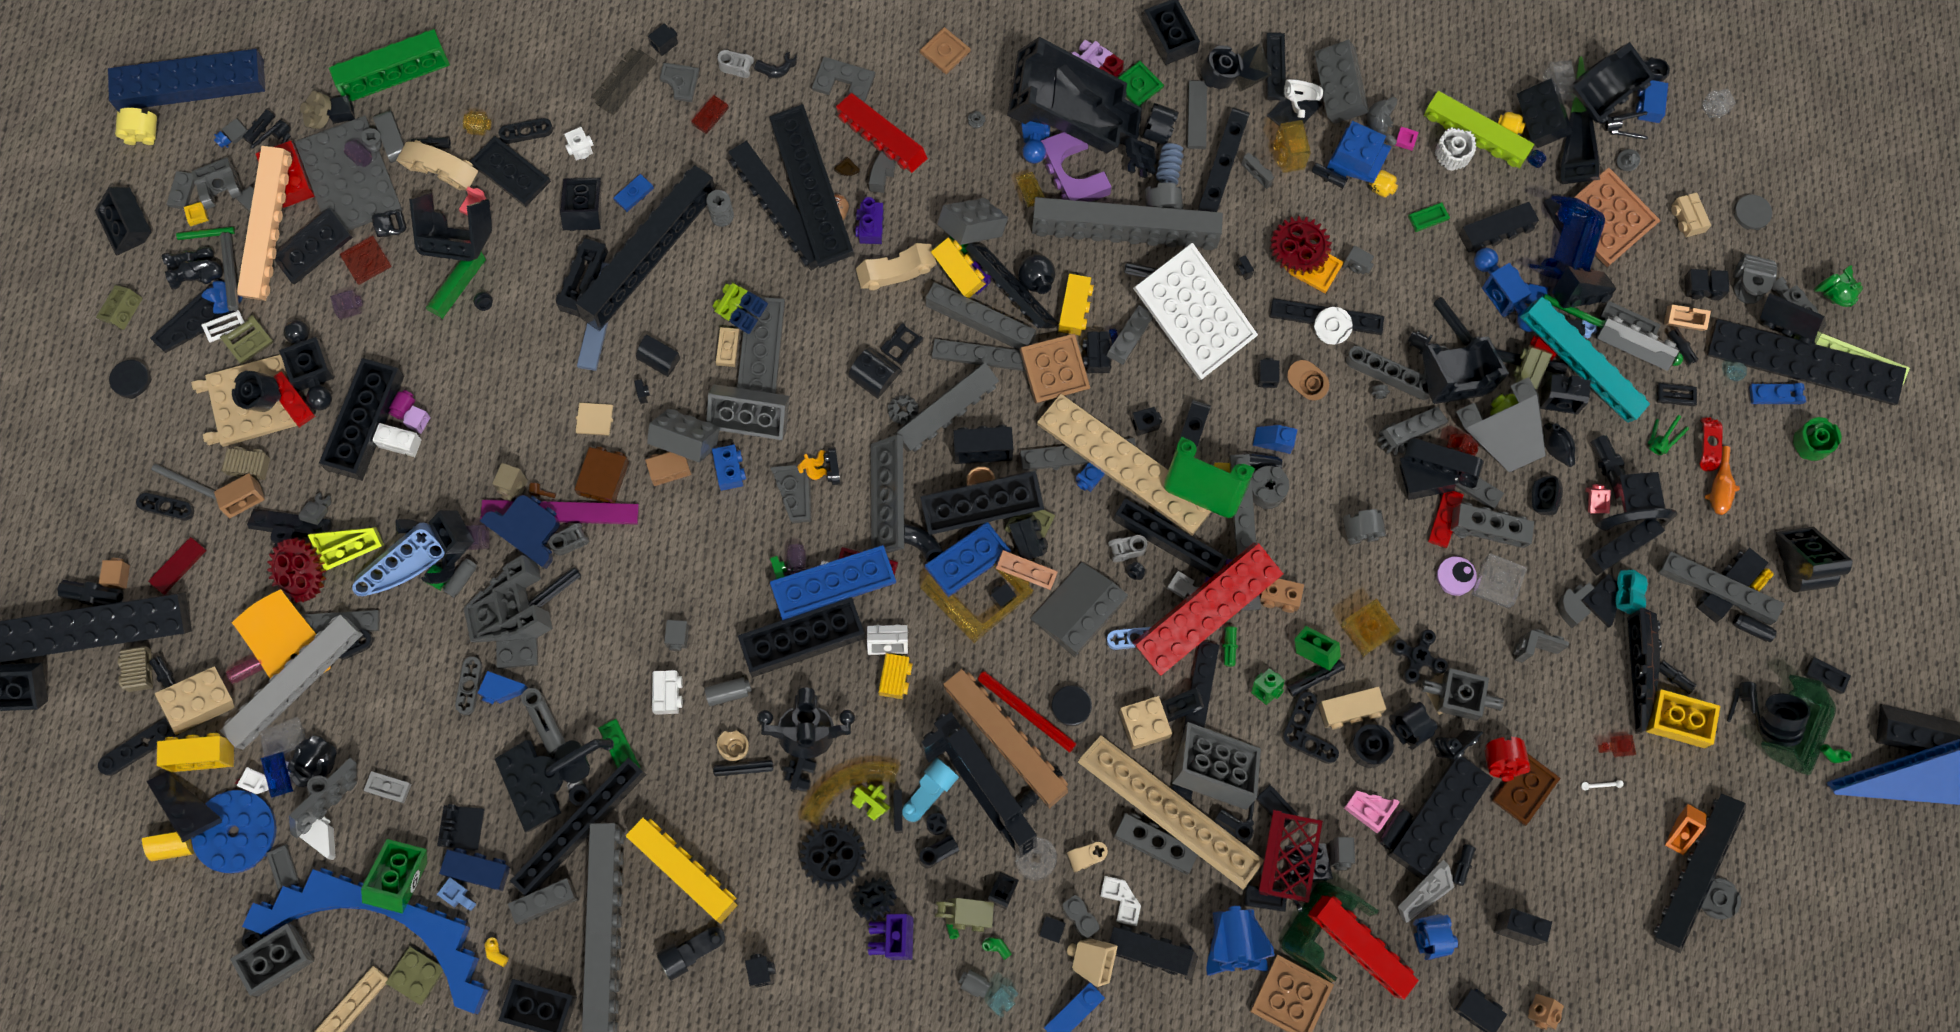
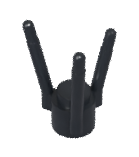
M1631 112L1618 116H1609V119L1604 122L1605 130L1611 131V135H1622L1647 140L1648 136L1618 130L1622 128L1623 120L1647 115L1648 112Z
M278 120L270 130L250 147L252 149L255 148L271 134L277 139L283 138L281 142L283 144L291 137L288 134L291 129L285 122Z
M1740 682L1739 688H1735V695L1727 722H1731L1738 698L1741 696L1742 700L1750 701L1751 712L1755 713L1759 732L1761 720L1756 683Z

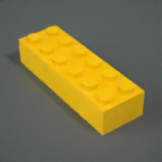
M642 818L629 831L626 837L721 924L738 906L734 902L737 898L726 888L722 891L719 888L722 884L711 874L707 877L704 874L707 870L696 860L692 863L690 861L691 856L681 846L678 849L674 847L677 843L666 832L661 835L659 832L662 829L652 819L646 821Z

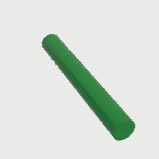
M235 227L176 233L177 240L221 236L222 232L235 234Z

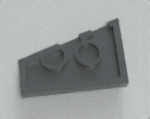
M798 465L771 467L790 521L792 523L812 522L811 481L806 473V469H803L804 472L800 473L797 468Z

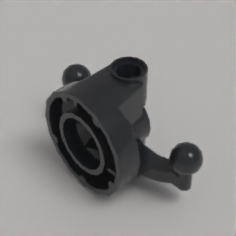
M808 687L797 691L793 708L783 714L778 726L770 725L773 721V715L770 711L762 710L757 715L762 735L778 738L779 744L785 752L794 757L804 759L818 757L825 753L832 745L833 738L841 735H850L851 724L855 721V715L851 710H843L839 715V720L843 725L834 726L829 714L819 708L818 696L815 695V690Z

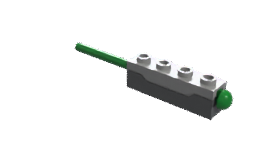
M1547 294L1543 297L1550 301L1552 306L1599 327L1600 329L1596 337L1605 343L1666 371L1669 370L1671 364L1672 366H1678L1683 362L1682 354L1675 347L1676 343L1667 339L1665 342L1659 340V336L1655 333L1648 331L1646 334L1640 331L1641 327L1632 323L1630 325L1622 323L1623 319L1615 315L1612 318L1606 316L1605 320H1601L1577 308L1563 309L1556 298Z

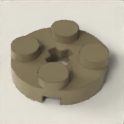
M312 91L306 102L301 104L300 112L303 113V121L306 127L321 129L326 125L329 119L327 110H331V101L328 95Z

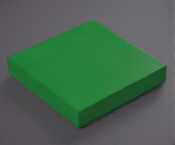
M1141 61L1118 77V79L1127 83L1126 98L1139 107L1164 88V84Z

